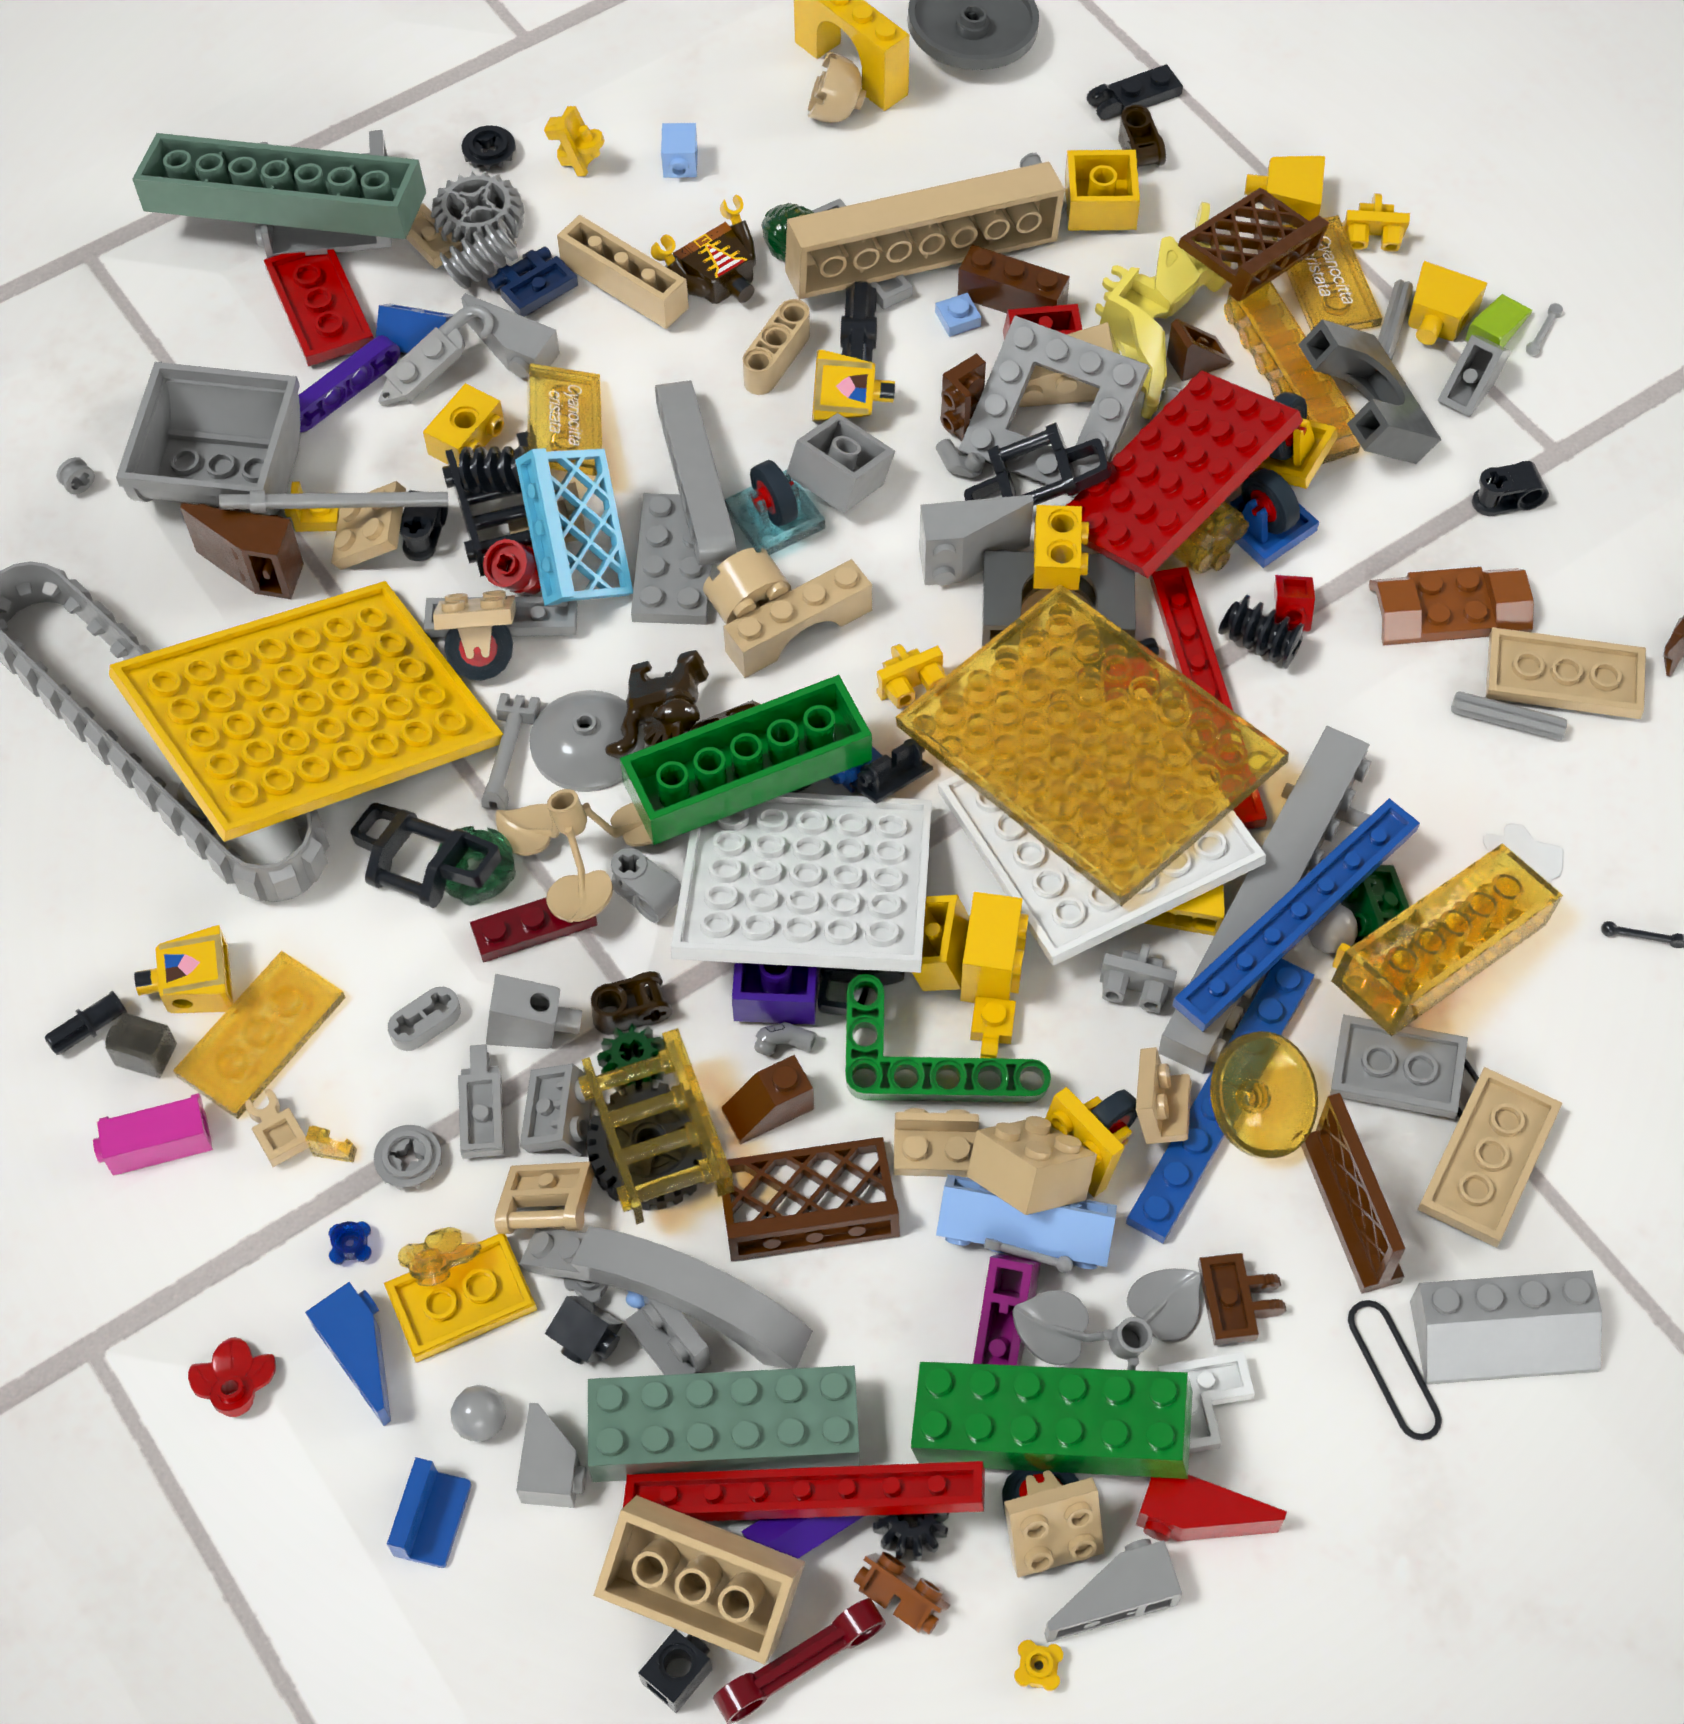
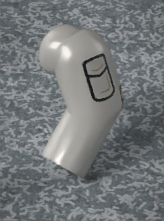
M787 1022L763 1027L755 1035L758 1039L755 1042L754 1049L760 1054L771 1056L776 1052L777 1044L786 1043L810 1052L814 1046L817 1033Z

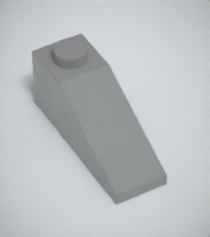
M465 293L461 298L463 308L469 305H480L489 310L493 317L491 333L485 339L481 338V340L507 370L519 377H526L539 383L560 354L556 329ZM474 317L467 323L480 337L485 324L482 318Z
M1141 1539L1126 1545L1124 1552L1116 1556L1047 1622L1044 1632L1047 1643L1177 1606L1182 1596V1591L1165 1541L1152 1544L1150 1539Z

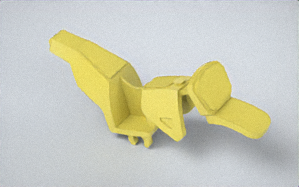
M1200 203L1195 228L1209 220L1210 203ZM1171 236L1161 239L1156 276L1148 277L1144 274H1138L1140 268L1131 267L1128 271L1121 266L1115 265L1112 267L1111 274L1117 275L1120 281L1113 282L1105 277L1102 282L1103 287L1108 290L1103 297L1106 301L1105 307L1100 303H1097L1095 306V312L1101 316L1100 324L1108 322L1116 345L1122 355L1148 364L1150 367L1141 391L1145 393L1141 417L1145 419H1151L1154 412L1157 411L1161 390L1164 388L1167 379L1165 331H1163L1154 318L1167 319L1169 316L1171 317L1190 300L1192 295L1202 285H1205L1212 292H1217L1227 282L1181 249L1176 240ZM1196 242L1201 247L1211 248L1210 243ZM1219 245L1221 250H1226L1223 246ZM1222 261L1231 267V262Z

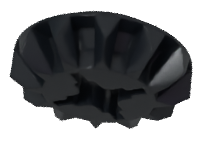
M493 125L481 126L470 131L464 137L461 145L466 162H472L475 169L484 165L488 171L493 165L502 168L504 161H512L513 152L516 151L513 135L508 130Z

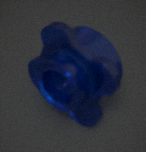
M347 1221L335 1224L329 1229L328 1235L332 1245L329 1259L332 1263L340 1265L346 1260L365 1262L371 1257L372 1251L368 1246V1236L371 1234L369 1224L364 1221L357 1223ZM348 1240L354 1241L352 1246H347L346 1242Z

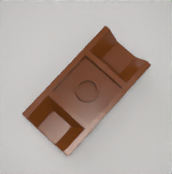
M1482 567L1408 572L1407 577L1369 581L1370 590L1375 591L1377 594L1382 615L1381 639L1383 646L1489 637L1492 627L1532 632L1534 600L1526 570L1509 568L1482 571Z

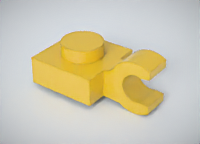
M975 996L970 1040L982 1041L980 1058H997L999 1043L1011 1044L1016 1001Z

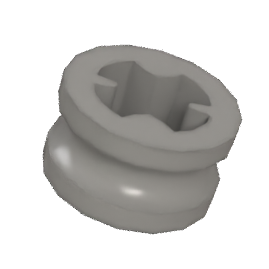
M74 457L66 460L59 466L56 477L64 485L67 492L70 494H80L92 485L95 474L83 459Z

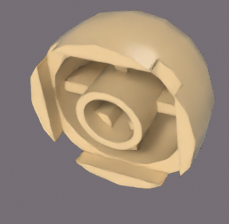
M830 51L822 63V66L827 68V71H823L816 78L808 105V111H810L808 117L826 123H836L848 118L854 108L861 109L866 96V90L861 89L862 76L859 68L848 58Z

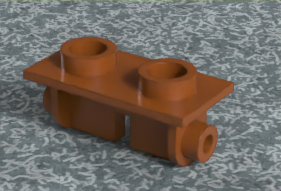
M882 1552L881 1556L877 1553L865 1556L863 1560L872 1567L869 1570L863 1566L857 1573L854 1582L860 1586L858 1591L871 1598L884 1609L888 1607L896 1595L901 1601L893 1615L916 1632L920 1633L923 1630L930 1635L939 1622V1618L934 1616L933 1613L935 1611L941 1613L950 1607V1604L941 1598L944 1592L924 1578H920L917 1582L903 1571L906 1566L887 1552Z

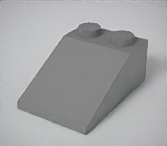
M1033 495L920 505L919 552L924 585H949L951 583L963 582L983 571L984 551L1007 550L1019 552L1030 546Z

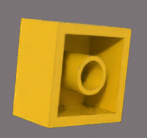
M1067 150L1065 195L1068 231L1137 229L1140 194L1136 150Z
M981 892L973 893L962 965L960 1001L975 1003V996L1010 1000V993H1019L1029 915L1021 914L1023 898Z

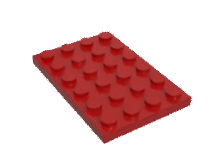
M1201 370L1139 431L1135 438L1121 452L1114 456L1113 460L1109 463L1112 475L1108 479L1082 490L1065 506H1082V522H1089L1088 544L1085 546L1149 578L1303 422L1299 411Z

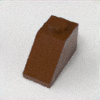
M792 1055L758 1071L721 1107V1110L739 1144H743L814 1110V1090L795 1055Z

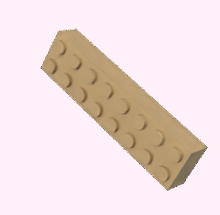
M1048 161L787 219L785 272L800 300L844 290L855 282H868L870 284L896 278V276L902 274L906 276L962 263L971 245L1002 254L1055 242L1058 238L1065 188Z

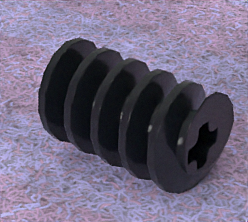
M481 446L477 447L475 452L471 447H463L458 467L462 488L470 493H480L481 491L484 493H494L495 491L497 493H507L508 491L511 493H521L515 459L527 453V448L525 446H518L514 452L511 446H505L501 453V450L496 446H491L488 452L485 447Z
M1246 595L1241 601H1235L1224 615L1218 633L1223 635L1230 630L1229 639L1234 642L1243 637V647L1247 649L1252 648L1257 643L1256 654L1263 656L1270 650L1269 661L1277 663L1283 658L1282 667L1284 669L1288 668L1302 643L1304 624L1299 623L1293 630H1290V617L1286 616L1279 623L1275 622L1277 610L1274 608L1264 616L1262 615L1264 603L1259 602L1253 609L1249 608L1251 596Z

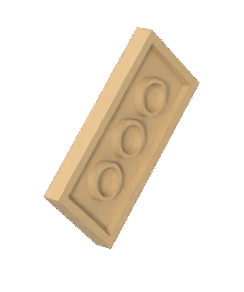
M1492 627L1489 635L1485 698L1641 719L1644 712L1646 648Z
M1484 1067L1417 1210L1497 1248L1562 1106V1102Z

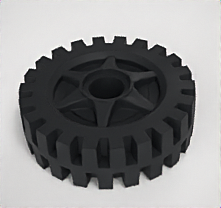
M642 1082V1089L636 1090L634 1084L626 1086L625 1094L620 1095L616 1091L610 1095L609 1104L603 1101L598 1107V1116L593 1115L590 1121V1130L587 1132V1152L589 1162H591L595 1174L594 1177H596L602 1190H607L609 1197L616 1202L618 1199H621L623 1205L633 1208L634 1204H638L640 1210L650 1211V1205H657L658 1210L667 1208V1202L673 1201L675 1205L681 1203L684 1194L687 1193L691 1196L697 1191V1183L702 1184L707 1177V1169H710L712 1162V1135L702 1107L698 1108L697 1101L691 1095L686 1098L684 1090L678 1087L671 1091L666 1083L659 1082L658 1088H653L651 1082ZM648 1141H655L660 1144L651 1151L640 1148Z

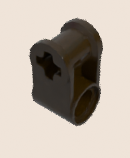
M1141 105L1126 107L1121 114L1118 141L1122 150H1136L1137 170L1140 166L1154 163L1158 166L1164 165L1166 162L1165 144L1157 131L1150 111Z
M644 972L632 978L597 987L591 996L592 1019L595 1028L601 1033L612 1035L615 1027L625 1031L629 1030L631 1023L636 1025V1027L654 1025L668 1019L672 1015L673 1010L670 1003L664 999L661 990L663 980L660 973ZM607 1006H614L618 1008L614 1012L602 1011V1009Z

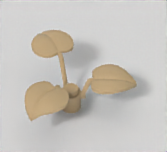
M562 789L553 793L549 797L547 804L529 805L514 810H496V825L500 838L508 850L521 856H530L544 851L548 847L551 838H557L559 832L568 837L578 875H568L558 879L549 888L546 901L550 912L557 918L571 923L573 921L581 922L596 916L607 906L612 897L613 884L609 875L603 870H596L585 874L584 864L575 836L585 830L588 816L612 837L623 836L625 843L629 846L640 847L653 844L633 802L617 810L611 817V825H609L591 809L589 803L582 805L574 790Z

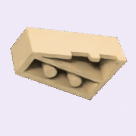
M1108 322L1066 334L1120 354ZM1036 365L1019 407L1091 402L1095 400L1099 388Z

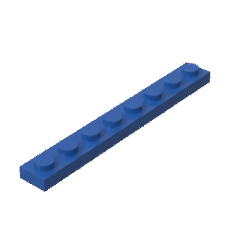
M1390 798L1386 800L1174 998L1172 1006L1204 1032L1418 830L1420 822Z
M1282 958L1271 968L1190 1108L1188 1139L1170 1142L1126 1220L1127 1225L1164 1244L1312 984L1314 974Z

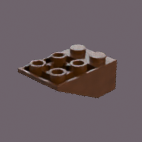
M181 503L180 509L198 554L255 594L292 599L304 563L290 519L278 515L266 516L247 513L239 509L219 510V508H213L205 504Z

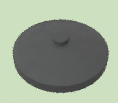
M910 0L907 23L915 43L932 58L957 68L987 70L1011 64L1023 57L1031 49L1038 32L1039 11L1034 0Z

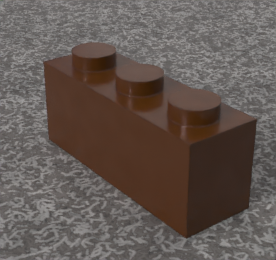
M971 245L959 267L958 295L968 293L973 303L1006 314L1008 309L1067 305L1070 276Z

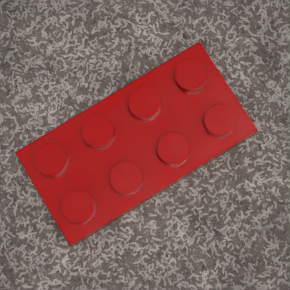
M334 249L327 250L328 254L305 256L306 252L287 253L263 260L308 367L358 351L374 339Z

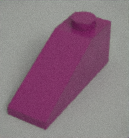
M1001 1253L990 1257L973 1364L1020 1366L1025 1345L1015 1328L1013 1309L1017 1304L1036 1296L1041 1262Z

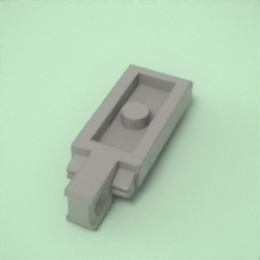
M486 1044L471 1045L470 1068L461 1069V1075H458L462 1159L505 1155L502 1077L499 1066L490 1067L489 1052H487Z

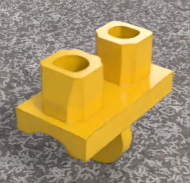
M567 106L562 116L550 117L544 128L548 140H560L561 142L557 149V158L561 166H572L577 176H586L588 174V164L601 154L599 149L605 142L602 132L599 129H589L584 124L576 106Z
M1374 193L1372 203H1359L1358 210H1347L1345 221L1342 223V234H1347L1348 248L1365 249L1369 244V235L1381 236L1382 250L1398 251L1410 223V213L1394 212V204H1382V194Z
M901 644L892 646V659L883 662V669L877 671L879 687L876 688L878 696L881 701L889 698L898 709L910 705L915 700V691L913 689L915 686L923 684L928 694H936L945 690L947 685V677L943 669V653L938 645L921 653L917 648L906 652Z

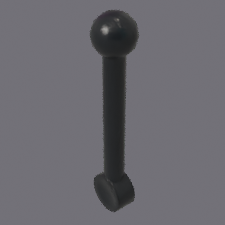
M1606 921L1601 926L1602 933L1608 937L1619 934L1670 943L1674 948H1684V934L1665 935L1617 926L1612 921Z

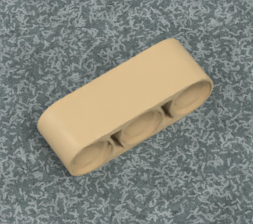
M789 299L784 301L744 353L742 358L744 386L750 393L756 395L769 393L810 338V312L808 305L802 300Z

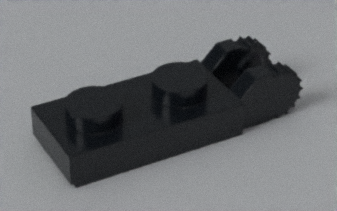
M1165 64L1109 85L1104 83L1098 87L1095 86L1087 94L1086 100L1091 106H1098L1096 114L1101 120H1108V118L1111 119L1121 115L1123 110L1131 105H1141L1147 108L1178 97L1182 94L1183 85L1170 67Z

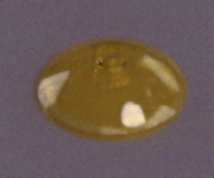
M1265 1031L1241 1035L1231 1041L1220 1053L1212 1072L1210 1095L1214 1116L1225 1137L1237 1149L1255 1158H1279L1297 1150L1310 1135L1318 1111L1317 1083L1312 1068L1304 1054L1285 1037Z

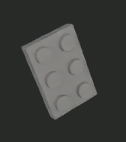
M1343 1014L1330 1095L1340 1093L1342 1098L1456 1119L1468 1037Z

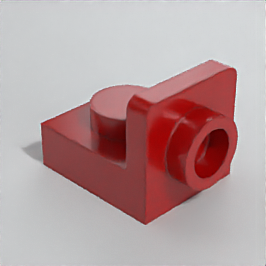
M1275 575L1274 598L1275 610H1277L1275 622L1279 623L1286 616H1289L1290 630H1293L1299 623L1304 624L1303 631H1310L1315 604L1313 577Z

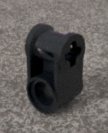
M1522 461L1512 465L1485 469L1479 479L1480 489L1473 495L1472 505L1477 512L1486 516H1495L1518 510H1531L1542 505L1547 500L1549 491L1534 462Z
M409 490L408 492H422V491ZM404 507L400 535L404 538L402 546L404 555L409 560L424 561L433 556L441 530L447 520L448 507Z

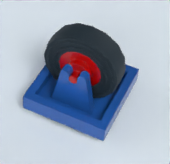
M1266 468L1252 473L1242 484V494L1216 511L1213 522L1262 568L1318 531L1319 521L1298 503L1295 492L1284 478L1275 471Z

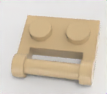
M591 1162L511 1166L495 1213L494 1222L497 1233L512 1234L515 1229L565 1227L567 1231L582 1230L584 1226V1209L595 1175ZM565 1206L563 1210L516 1212L517 1208Z

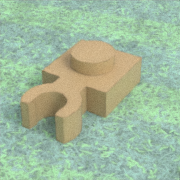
M267 1089L265 1091L269 1100L267 1107L256 1109L250 1099L245 1101V1107L251 1119L259 1123L251 1129L272 1167H275L311 1146L291 1110L287 1108L279 1113L280 1103L275 1093L271 1089Z

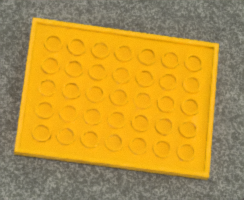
M386 581L110 664L109 667L110 678L224 842L498 746L503 735L502 731Z

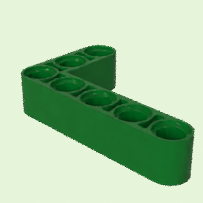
M869 974L858 975L848 985L845 1076L847 1089L854 1097L863 1100L1031 1103L1043 1098L1048 1091L1051 1081L1050 1070L1040 1060L883 1056V985L878 978ZM864 987L871 988L876 992L877 999L870 1005H862L854 998L857 990ZM869 1028L875 1032L877 1039L870 1046H860L853 1039L857 1030ZM864 1068L871 1070L876 1075L874 1084L866 1088L857 1086L852 1080L855 1072ZM904 1069L911 1070L916 1074L918 1081L911 1088H901L894 1081V1076L897 1072ZM951 1070L957 1074L960 1082L952 1089H944L936 1082V1076L941 1071ZM984 1071H993L1000 1077L1001 1084L993 1090L984 1089L978 1082V1076ZM1025 1072H1035L1041 1077L1043 1084L1037 1090H1027L1021 1085L1020 1076Z

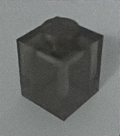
M123 1012L117 1025H113L107 1033L105 1049L115 1066L160 1079L177 1042L168 1025Z

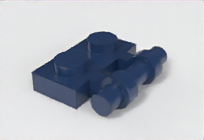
M546 246L537 251L530 250L522 255L523 259L511 266L506 264V266L497 269V274L487 279L490 288L493 291L500 289L501 298L516 314L523 317L578 286L577 275L558 256L552 258V254Z

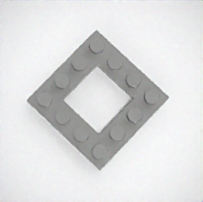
M1014 316L959 447V451L966 455L971 452L975 454L980 453L983 455L986 463L992 464L988 454L989 448L997 445L1002 448L1027 438L1010 431L1009 428L1033 370L1037 365L1099 388L1076 445L1099 438L1106 450L1110 463L1149 372V365ZM1050 445L1006 461L1010 472L1041 484L1049 485L1062 480L1055 453ZM1093 454L1072 462L1075 476L1078 477L1097 468L1100 465L1099 455Z

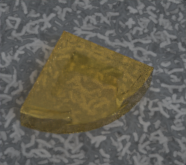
M313 1125L309 1126L305 1140L314 1157L354 1162L357 1148L350 1140L346 1138L344 1142H339L329 1137L330 1130Z

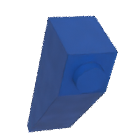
M348 1282L305 1313L314 1330L379 1421L385 1426L391 1422L380 1328L374 1317V1314L379 1309L365 1289L358 1294L352 1284Z

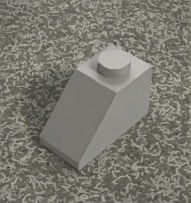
M1471 335L1437 401L1467 416H1471L1495 384L1512 351L1481 336Z
M529 1403L516 1488L520 1502L523 1504L575 1508L576 1494H583L585 1490L587 1469L585 1466H580L577 1451L538 1403Z

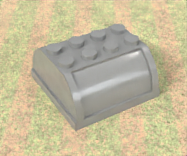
M154 362L116 475L119 487H123L128 497L134 501L150 502L153 499L215 506H219V494H250V490H265V494H286L300 442V404L298 396L300 385L297 376ZM266 509V513L259 514L275 515L281 509Z

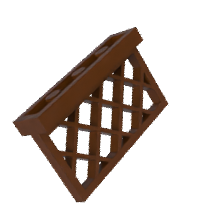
M1260 187L1182 236L1178 246L1232 284L1228 295L1241 302L1319 249L1329 222L1319 215L1308 221ZM1260 202L1270 210L1256 208L1255 204ZM1235 216L1250 218L1251 222L1236 221ZM1259 220L1273 221L1274 226L1260 224ZM1282 223L1291 224L1297 229L1283 227ZM1215 229L1228 230L1231 235L1218 234ZM1239 232L1254 234V238L1240 237ZM1263 235L1277 237L1278 242L1264 240ZM1196 242L1210 243L1211 248L1201 247ZM1219 245L1232 246L1234 251L1221 250ZM1243 248L1257 250L1258 254L1244 253ZM1222 261L1235 262L1238 264V268L1234 270Z
M1340 1093L1327 1097L1316 1131L1301 1135L1299 1143L1360 1292L1363 1294L1403 1281L1404 1274L1399 1261L1406 1248Z
M883 1137L717 1161L731 1261L900 1237L898 1205L894 1196ZM877 1153L878 1161L869 1172L852 1163L859 1154ZM829 1159L837 1164V1167L825 1178L811 1169L817 1160ZM787 1165L796 1172L783 1184L769 1175L776 1166ZM845 1170L862 1179L851 1193L835 1184L836 1180ZM745 1171L754 1176V1178L741 1190L728 1182L727 1173ZM879 1173L881 1174V1179L876 1177ZM803 1176L820 1185L809 1199L793 1190ZM762 1182L778 1191L767 1205L751 1196ZM869 1185H872L884 1193L886 1201L866 1203L858 1197ZM827 1191L844 1200L838 1208L827 1210L817 1205V1203ZM730 1194L736 1197L732 1203ZM785 1197L802 1206L796 1214L786 1216L776 1212L775 1209ZM743 1203L760 1212L752 1221L734 1223L733 1215Z

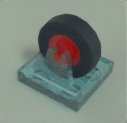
M766 460L750 469L751 487L725 499L728 513L756 552L759 553L761 548H764L769 555L825 529V518L799 483L791 479L789 474H786L787 470L782 472L779 466L771 460Z

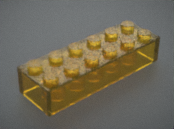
M1502 843L1346 950L1331 982L1392 1037L1546 926L1563 895Z

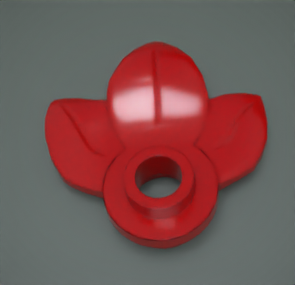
M237 1337L228 1338L218 1345L213 1353L212 1362L197 1363L190 1366L188 1371L190 1387L197 1397L211 1400L214 1409L228 1417L241 1416L251 1408L255 1392L269 1384L273 1379L276 1371L275 1356L273 1354H264L253 1358L251 1350L244 1340Z

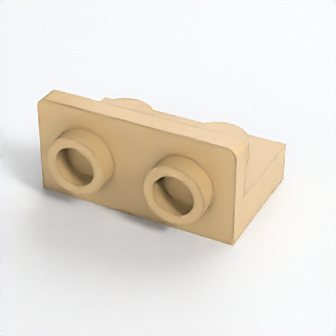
M1157 1047L1140 1049L1136 1098L1137 1116L1146 1144L1185 1141L1188 1139L1191 1078L1188 1074L1171 1076L1169 1065L1161 1063Z
M910 1108L904 1112H896L893 1175L947 1177L949 1174L967 1177L976 1132L979 1130V1115L970 1114L962 1109H953L946 1113H928L924 1109Z

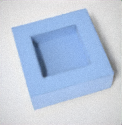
M968 293L935 303V313L949 337L981 327L982 317Z

